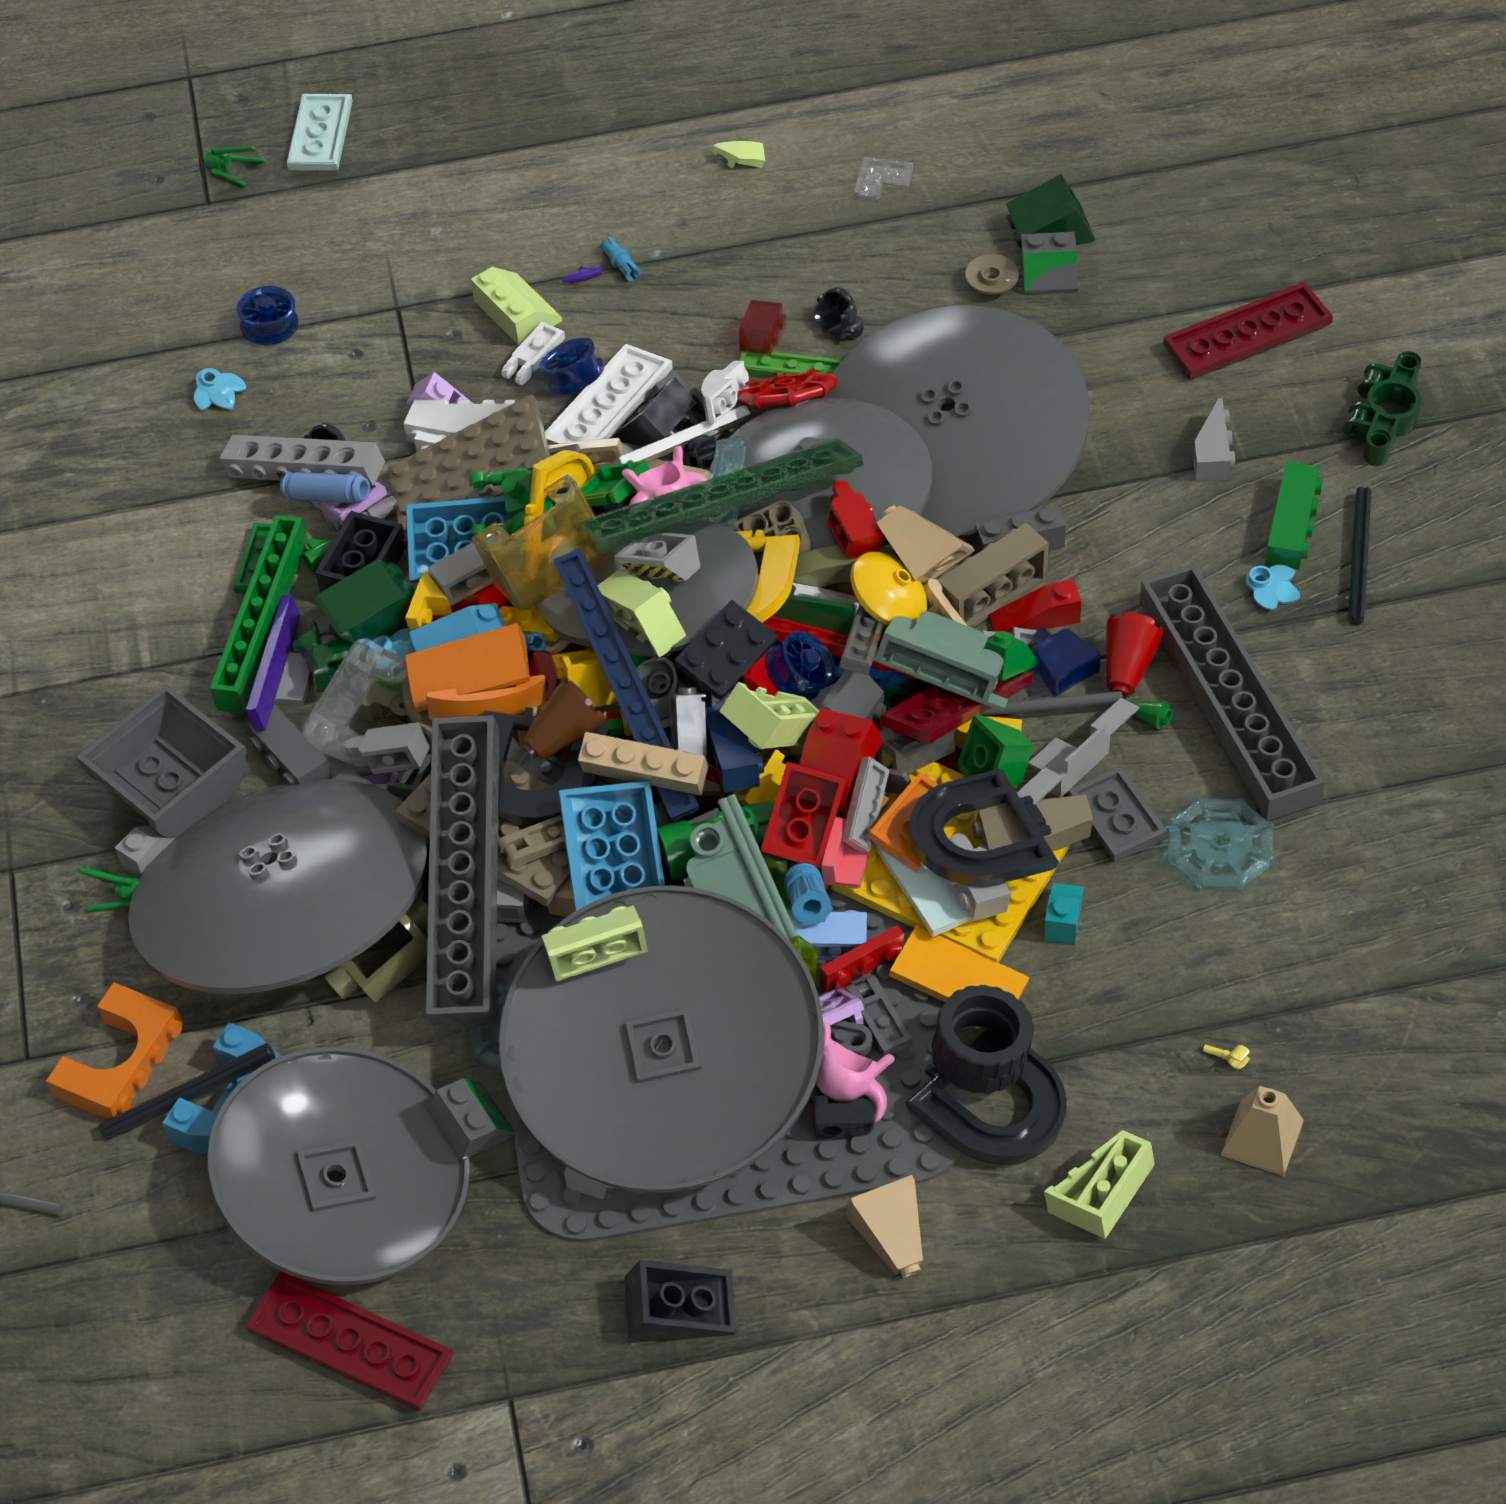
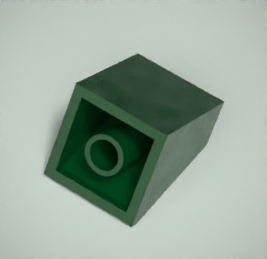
M1062 174L1006 203L1010 213L1006 215V218L1011 228L1017 231L1013 235L1020 248L1021 234L1075 232L1076 245L1091 243L1096 240L1081 203Z
M377 559L319 593L314 600L339 637L369 650V645L374 639L382 635L390 638L405 623V617L416 590L401 577L403 572L397 565L392 562L387 564Z

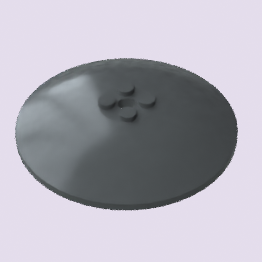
M842 398L810 399L798 402L796 406L792 407L786 404L755 417L727 439L717 452L709 470L716 484L733 464L753 473L758 480L721 523L722 525L727 526L777 501H787L803 517L812 541L811 550L839 545L827 524L831 509L829 501L831 495L834 494L832 488L835 481L842 480L848 482L854 493L861 492L865 501L871 505L876 521H879L882 518L881 514L894 505L896 507L900 505L920 515L929 499L933 479L929 451L923 439L908 422L877 405ZM821 461L817 465H811L813 462ZM790 513L784 515L782 522L789 518ZM764 525L760 526L757 530H763ZM886 537L881 543L883 547L890 544Z
M318 1047L278 1057L253 1071L235 1087L220 1108L212 1127L207 1152V1175L215 1205L222 1219L235 1237L258 1258L286 1274L303 1280L321 1284L358 1285L387 1279L410 1269L433 1253L453 1229L466 1199L469 1184V1157L461 1161L429 1113L428 1108L436 1090L417 1073L388 1057L373 1052L346 1047ZM339 1171L343 1174L344 1180L333 1182L328 1178L327 1173Z

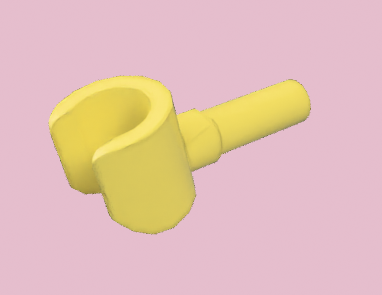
M1206 1044L1203 1048L1205 1053L1226 1059L1228 1064L1236 1070L1243 1068L1250 1060L1247 1056L1250 1053L1249 1049L1243 1045H1237L1232 1052Z

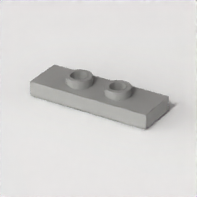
M870 756L861 759L842 835L843 842L861 853L870 852L872 840L867 838V836L877 823L890 771Z

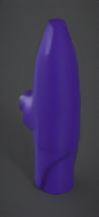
M580 266L578 271L563 277L562 282H579L602 275L601 267L597 266L587 269L584 266Z

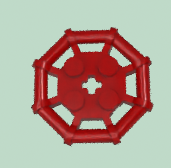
M813 369L796 374L784 375L780 372L777 373V376L746 382V386L737 391V403L744 406L748 404L753 405L755 409L786 404L792 407L801 401L815 397H826L829 390L836 387L837 379L831 373L820 374L817 370Z

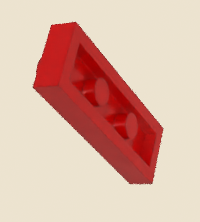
M896 925L821 966L819 986L825 993L835 988H843L850 980L857 976L870 973L877 965L886 960L895 959L903 949L904 932Z

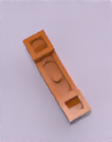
M532 676L530 681L516 684L515 687L459 696L457 695L456 688L427 692L428 718L432 720V718L483 716L485 710L515 715L525 713L526 707H537L546 702L545 676Z

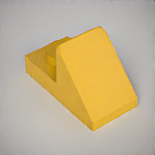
M422 573L405 617L410 631L431 623L432 615L447 616L452 614L446 596L428 573Z

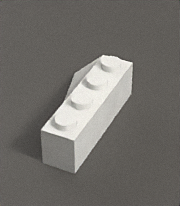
M414 400L403 423L407 442L415 444L414 437L418 431L445 438L515 403V400H505L504 404H495L494 400H483L482 404H470L469 400H459L457 404H449L446 400Z

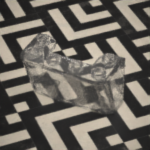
M365 638L356 641L351 646L303 726L304 739L320 751L353 765L351 757L355 753L346 752L343 743L347 739L360 735L347 726L377 677L392 685H399L404 682L408 673L406 659L372 640Z

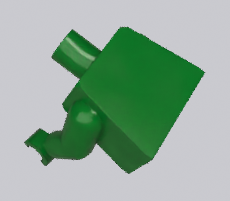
M516 468L490 472L489 475H485L483 471L472 472L469 476L470 487L474 485V491H480L488 484L493 486L501 485V489L505 493L506 513L510 517L506 523H495L493 526L488 527L474 524L472 526V533L476 535V539L478 540L500 527H503L511 537L523 531L524 518L528 515L525 513V507L530 503L532 471L526 468ZM552 493L547 495L544 500L541 533L554 529Z

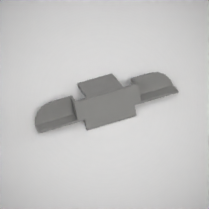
M1123 698L1117 700L1090 725L1089 738L1078 748L1058 738L1053 739L1028 762V766L1039 773L1017 792L1019 797L1031 795L1034 800L1033 804H1037L1049 792L1059 798L1062 797L1109 753L1110 735L1139 709V706Z

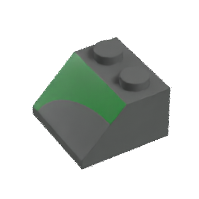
M1075 232L1021 234V265L1025 295L1078 292Z
M462 1078L436 1090L428 1108L429 1113L461 1161L512 1138L515 1134V1131L481 1082Z

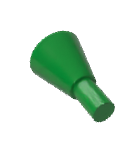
M1129 701L1139 706L1134 716L1158 730H1161L1164 725L1167 726L1170 723L1172 709L1169 708L1167 701Z

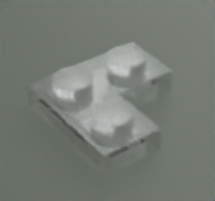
M864 157L854 189V200L879 203L884 185L910 188L915 171V163Z

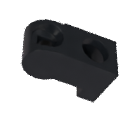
M827 1095L815 1096L816 1139L868 1135L875 1126L874 1105L862 1098L854 1099L850 1103H828Z

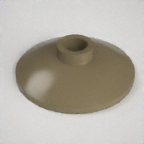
M986 254L973 259L965 271L968 285L984 294H1000L1010 290L1017 283L1019 276L1016 264L1011 259L998 254Z

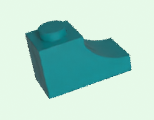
M1053 883L1045 918L1044 941L1075 945L1084 887Z

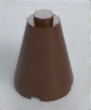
M565 677L523 736V740L526 743L522 747L534 760L538 756L544 760L584 737L585 732L591 733L602 727L607 720L601 711L596 713L593 710L594 703L575 683Z

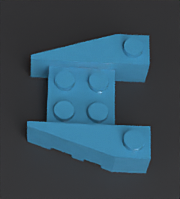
M229 1022L213 1045V1050L219 1065L266 1042L255 1032ZM274 1050L275 1059L281 1057V1055ZM256 1069L232 1080L212 1111L178 1098L162 1122L169 1141L194 1153L207 1154L212 1127L220 1108L235 1087Z

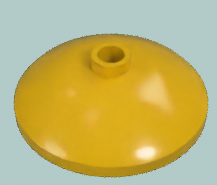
M868 552L861 555L854 562L850 573L853 591L863 608L876 620L887 626L897 616L907 617L917 622L920 614L926 612L927 599L924 587L921 582L913 578L902 560L883 552Z

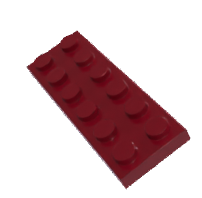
M1306 282L1168 334L1164 336L1163 344L1186 375L1192 379L1332 324L1333 315Z
M1025 671L1005 681L998 680L996 688L992 693L1007 699L1031 685L1033 673ZM932 685L882 713L880 716V726L891 729L896 734L912 737L919 743L930 744L971 720L973 715H980L992 707Z
M281 1271L246 1324V1329L249 1333L419 1412L454 1356L452 1349Z

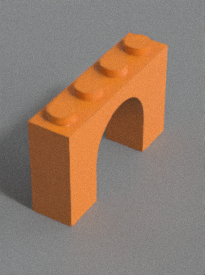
M115 982L108 989L97 1008L103 1023L138 1038L133 1054L124 1063L110 1069H94L63 1056L46 1080L54 1098L106 1120L131 1108L134 1097L140 1089L146 1086L150 1073L156 1064L162 1062L166 1049L172 1040L180 1035L183 1025L176 1007Z

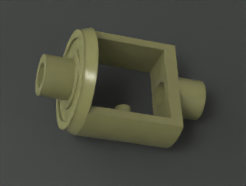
M417 895L405 915L399 920L414 938L369 978L365 977L352 960L332 969L324 976L326 981L343 1000L361 987L377 1003L427 959L428 938L422 932L428 928V905L419 895Z

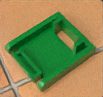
M628 460L625 464L613 466L603 464L598 471L569 497L568 504L571 510L621 503L635 489L623 476L622 471L630 469L639 476L650 470L646 460L637 462Z

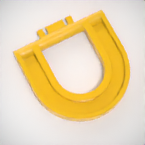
M563 450L533 465L530 503L525 507V513L528 515L524 518L523 539L526 541L522 543V550L525 551L522 580L526 583H536L540 571L551 553L566 538L583 528H572L568 518L576 510H571L568 504L565 518L558 531L541 542L545 497L566 485L568 486L570 497L595 473L591 460L582 453Z
M752 530L736 531L748 542L753 552L764 551L758 587L750 606L746 610L760 622H764L781 608L791 592L800 548V538L798 534L765 537L763 530H756L753 537Z

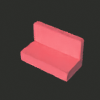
M835 817L822 862L824 884L860 888L870 852L861 853L843 842L842 835L846 818Z

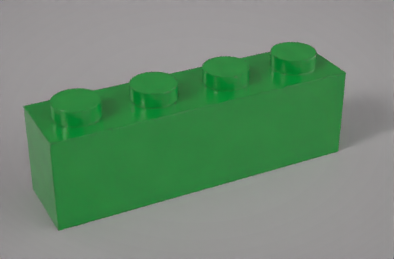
M1286 461L1268 541L1265 564L1273 566L1285 565L1299 570L1301 560L1308 558L1310 542L1305 541L1306 537L1312 538L1315 521H1311L1310 517H1316L1319 500L1314 498L1315 495H1321L1323 479L1318 478L1319 466Z

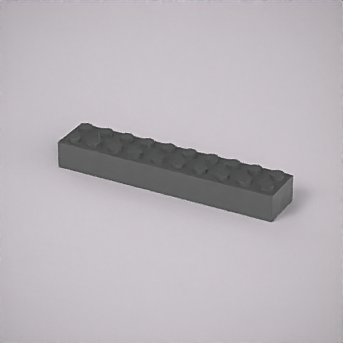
M1191 564L1142 580L1140 592L1142 608L1148 617L1155 620L1154 626L1159 629L1160 626L1164 628L1162 639L1164 646L1266 822L1322 803L1325 785L1323 777L1196 565Z
M494 715L432 718L426 1015L432 1025L495 1023L499 727Z

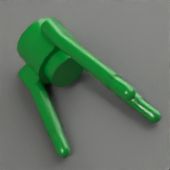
M255 146L212 147L206 152L205 166L208 169H212L211 175L223 177L244 187L246 185L244 181L223 171L229 169L231 161L265 163L266 159L227 154L255 151Z
M79 867L77 869L79 873L116 882L115 896L121 898V901L87 906L85 909L87 912L129 908L134 889L139 883V878L122 877L87 867Z

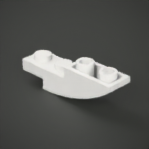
M733 361L723 370L711 371L704 379L701 391L705 416L709 424H715L736 405L737 391L746 386L745 383L749 381L744 361Z

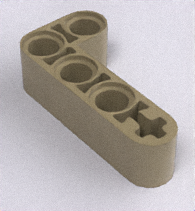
M777 501L727 525V527L734 531L752 530L753 537L756 530L764 525L765 537L798 534L800 538L798 555L812 549V541L802 515L787 501ZM790 513L789 518L782 522L784 515Z

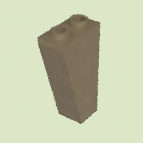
M1086 794L1043 799L1036 804L1046 820V825H1049L1051 828V834L1044 836L1052 851L1090 837L1093 817ZM1006 804L978 810L977 820L972 822L975 839H980L981 845L979 847L987 850L1027 840Z

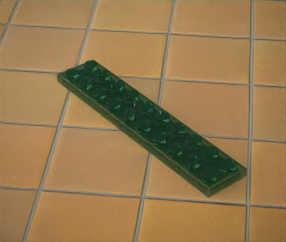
M835 438L575 523L576 533L596 552L609 553L618 546L627 543H639L645 537L668 533L670 529L679 526H691L697 520L706 517H718L724 511L733 508L742 509L758 500L773 499L776 494L785 491L800 490L803 485L812 482L821 483L826 481L828 477L837 474H849L855 468L864 466L862 454L839 438Z

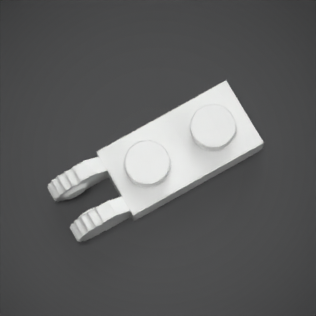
M541 322L511 354L512 357L503 366L502 376L507 379L511 378L517 372L519 365H521L522 367L517 372L515 381L520 385H524L530 379L532 372H535L565 339V332L545 322Z

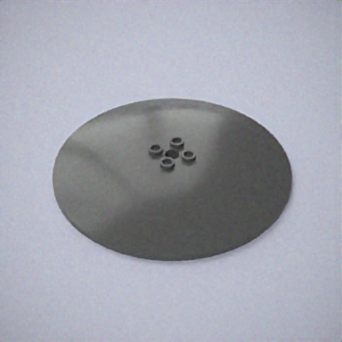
M966 305L934 308L914 313L884 326L863 340L842 360L833 372L837 379V385L834 389L829 390L828 395L824 397L852 399L877 405L898 415L917 431L929 451L933 473L930 496L920 516L959 539L975 537V523L1035 510L1049 500L1065 483L1079 461L1087 440L1090 423L1089 396L1084 377L1077 362L1061 341L1048 330L1025 317L1005 310L984 306ZM945 404L955 405L950 411L941 410V407Z
M317 779L302 784H280L249 793L221 805L176 837L148 864L134 889L129 906L128 920L133 943L142 960L154 972L176 985L192 990L219 994H245L278 989L309 980L348 962L364 952L389 932L405 915L417 897L427 873L429 853L426 836L395 819V810L403 803L401 799L388 791L361 782Z
M649 886L629 889L611 894L582 907L566 917L554 928L560 926L566 928L578 924L580 920L586 917L594 916L597 918L609 914L614 908L634 905L643 925L648 952L556 982L543 939H541L528 954L518 970L505 1001L499 1041L501 1068L507 1091L515 1110L526 1128L553 1157L570 1169L608 1186L631 1191L674 1192L694 1189L720 1181L753 1164L770 1151L787 1134L799 1118L809 1101L822 1061L824 1038L820 999L813 978L793 944L769 920L750 907L715 892L693 887ZM667 1039L673 1044L669 1051L661 1053L655 1050V1044L659 1040Z

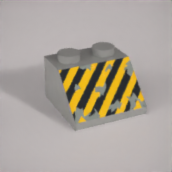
M644 531L614 556L616 563L633 574L648 576L650 579L667 578L673 579L676 582L688 580L691 575L701 568L695 535Z

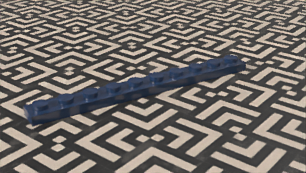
M581 548L553 559L635 742L672 749ZM656 787L672 822L700 810L694 794Z

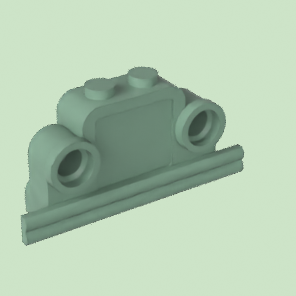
M927 611L920 614L917 622L903 616H897L892 619L884 633L880 647L876 649L873 661L1002 712L1008 699L992 693L998 683V676L1004 661L996 652L984 649L987 642V636L984 633Z
M733 794L727 798L720 799L718 804L725 819L714 824H700L691 833L690 842L695 857L691 858L687 863L688 877L682 879L684 886L707 890L732 898L769 920L789 941L798 938L736 795Z

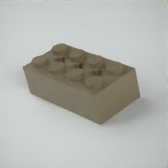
M1024 523L1017 529L1010 530L1006 536L995 543L988 544L978 554L966 558L956 568L943 573L937 579L942 586V593L966 625L973 628L989 618L990 613L1017 600L1047 580L1049 543L1030 525Z

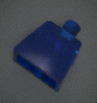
M1043 627L1033 634L1032 640L1036 643L1033 647V654L1038 660L1035 668L1054 697L1100 672L1101 653L1070 629L1064 628L1051 635Z

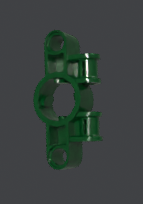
M1405 351L1400 353L1393 367L1373 363L1367 365L1364 370L1365 378L1360 382L1357 389L1360 396L1367 399V403L1355 402L1350 406V416L1344 422L1342 431L1352 439L1366 442L1364 459L1370 465L1381 466L1385 464L1390 457L1396 438L1410 433L1417 425L1421 396L1416 386L1422 359L1415 352ZM1384 402H1396L1404 405L1409 411L1402 414H1388L1381 411L1377 405Z

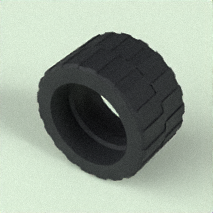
M971 985L953 992L943 1002V1006L940 1008L937 1016L931 1046L932 1059L936 1064L935 1067L949 1083L951 1082L957 1088L968 1090L971 1093L989 1094L1006 1089V1087L1013 1085L1025 1069L1034 1032L1032 1016L1021 1000H1018L1012 993L996 986ZM969 1026L987 1027L1001 1034L1008 1042L1009 1047L993 1053L979 1052L964 1045L958 1039L955 1032Z

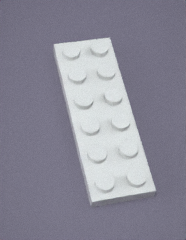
M625 344L545 431L547 444L610 439L650 395L654 385L665 378L672 370V360Z

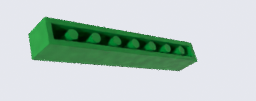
M275 515L210 686L216 709L219 711L245 713L280 599L282 595L289 594L302 558V553L307 545L308 537L301 517Z

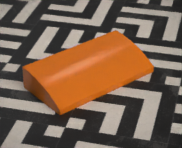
M519 623L406 655L408 679L416 712L427 710V692L456 688L457 695L459 696L498 690L530 681L526 638Z

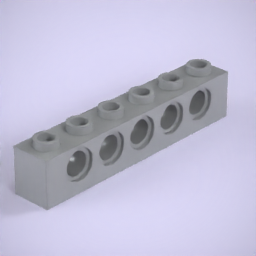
M232 435L219 458L228 476L231 478L281 481V478L288 472L352 474L356 476L362 475L368 480L370 486L374 485L385 463L375 442Z

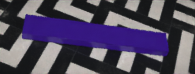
M292 594L282 595L246 707V712L256 732L266 730L300 619V613Z

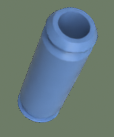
M288 472L281 478L280 491L288 500L361 503L368 498L370 485L368 480L362 475Z

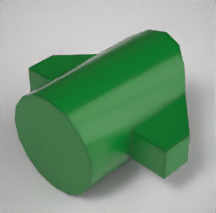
M312 538L307 541V546L310 549L303 552L302 557L311 572L317 570L334 539L322 540Z

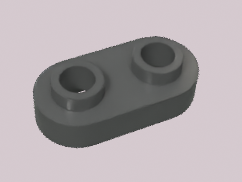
M839 1021L830 1025L831 1040L863 1057L871 1051L873 1046L872 1033L866 1026L846 1021ZM855 1042L861 1043L860 1046H853L852 1044Z

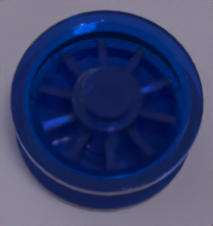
M262 286L246 292L237 303V314L241 320L240 329L242 335L248 341L259 345H273L289 339L296 332L299 325L293 295L286 289L277 286Z
M575 338L557 345L542 357L539 362V369L544 375L549 377L548 386L552 393L564 395L579 391L593 383L602 374L604 363L599 357L595 356V345L591 339Z
M803 631L789 633L784 637L781 644L774 646L766 656V670L773 685L780 692L805 697L809 702L818 696L820 690L830 686L836 677L835 662L827 647L815 636Z

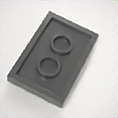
M1121 766L1079 784L1068 791V796L1087 795L1093 817L1091 830L1113 862L1167 838V830Z

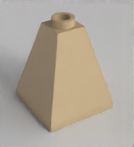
M1259 1086L1241 1099L1221 1156L1284 1177L1304 1120L1286 1094Z
M907 1176L852 1197L846 1211L848 1221L895 1275L901 1274L903 1278L920 1272L923 1256L913 1176Z

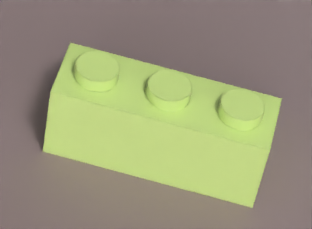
M491 267L470 279L474 302L518 345H521L541 322L554 326L562 321V317L517 273Z
M634 905L614 908L609 914L597 918L594 916L586 917L580 920L578 924L566 928L563 926L551 929L548 934L542 935L556 982L648 952L643 925Z

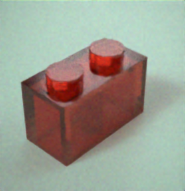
M759 300L750 301L739 328V351L771 355L774 346L779 345L781 330L784 331L786 327V315L782 314V303Z

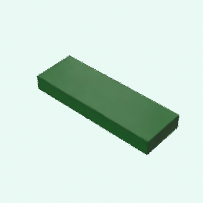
M253 523L234 583L235 593L246 594L272 524Z

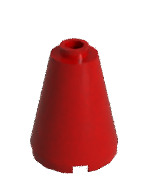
M1123 612L1122 617L1114 618L1115 614H1112L1106 621V686L1111 692L1121 691L1122 698L1135 693L1164 636V628L1160 626L1159 629L1154 626V619L1131 612Z

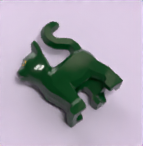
M312 621L311 630L302 633L299 639L293 641V650L306 658L308 669L313 673L316 692L330 691V675L340 672L344 673L342 678L345 688L357 687L359 672L363 671L365 676L370 675V664L366 654L360 649V646L339 637L331 623L329 625V632L339 640L322 644L317 623Z

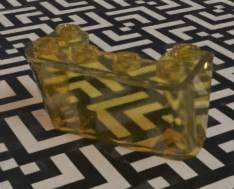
M568 474L544 489L545 494L556 505L513 534L509 535L494 522L472 537L473 543L495 588L519 610L534 608L564 587L553 559L581 548L586 562L591 569L599 562L605 560L612 552V544L578 484ZM567 486V493L556 494L560 488ZM491 535H499L494 542H484Z

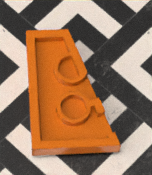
M921 772L917 774L867 836V838L916 873L920 868L921 861L915 855L909 839L911 814L918 800L926 792L938 786L936 782Z

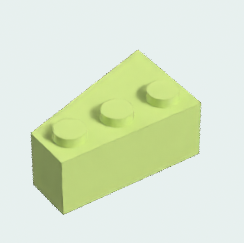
M620 569L598 585L613 620L625 630L630 627L639 633L636 636L637 639L642 643L648 640L654 649V654L659 658L686 636L669 604L671 598L662 587L657 588L649 581H643L632 573L630 575Z
M740 682L736 684L720 709V712L749 737L748 741L759 749L805 744L807 733L819 712V709L805 697L779 691L775 696L766 694L767 690L762 687H758L756 691H750L744 683Z
M1124 1130L1120 1131L1092 1153V1158L1080 1168L1074 1167L1070 1170L1068 1177L1055 1187L1051 1185L1044 1191L1049 1214L1106 1239L1155 1165L1151 1142Z

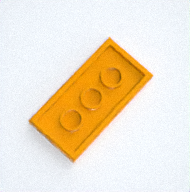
M918 925L915 926L889 972V977L943 1002L953 992L971 985L996 986L1012 993L1019 1000L1029 981L1028 976L942 936L932 937L928 930Z

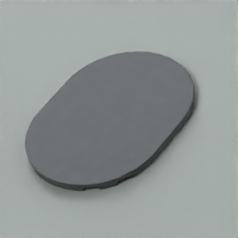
M642 511L643 527L641 530H638L633 525L629 512H627L619 521L581 528L566 538L551 553L538 576L536 584L537 605L545 623L558 636L575 644L592 647L553 559L581 548L597 585H599L619 569L630 575L632 574V572L616 563L614 556L644 531L695 535L701 568L691 575L688 580L676 582L673 579H650L648 576L636 575L639 579L647 580L657 588L662 587L671 598L669 604L686 633L684 638L663 655L669 656L671 652L685 649L731 599L745 610L748 609L755 596L759 581L757 561L752 548L739 533L719 523ZM614 621L630 655L658 657L654 654V649L648 640L642 643L637 639L636 636L639 633L632 627L625 630Z

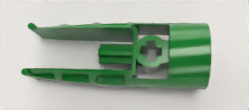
M775 800L741 806L762 855L766 854V852L761 851ZM722 811L717 812V817L692 824L682 820L657 827L663 874L668 883L688 877L687 863L691 858L695 857L690 842L692 831L700 824H714L724 820Z

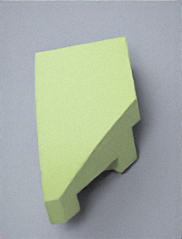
M730 141L716 143L712 148V153L715 155L720 154L728 160L727 165L730 168H734L736 162L762 168L765 163L763 143Z

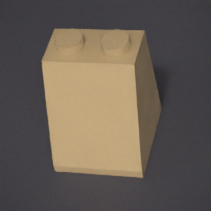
M894 505L886 509L881 514L882 518L876 522L913 578L922 583H926L932 578H938L975 551L968 543L914 511L900 505L898 507Z

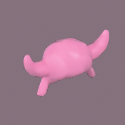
M675 446L673 461L650 469L639 476L630 469L622 471L623 476L637 491V494L631 499L629 504V517L638 530H641L643 527L641 514L645 508L648 511L660 514H675L689 501L691 487L700 488L709 497L714 495L712 486L706 477L695 471H684L683 450L681 446Z
M823 1022L824 1043L816 1085L830 1100L837 1102H851L866 1095L873 1102L875 1122H878L885 1113L887 1096L883 1087L875 1080V1077L894 1062V1056L887 1054L877 1062L860 1056L831 1040L830 1024Z

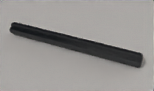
M1368 487L1357 488L1355 496L1348 621L1350 624L1358 625L1364 622L1372 495V491Z
M268 1043L256 1047L102 1122L99 1125L103 1137L110 1140L170 1111L178 1098L190 1101L274 1060V1050Z

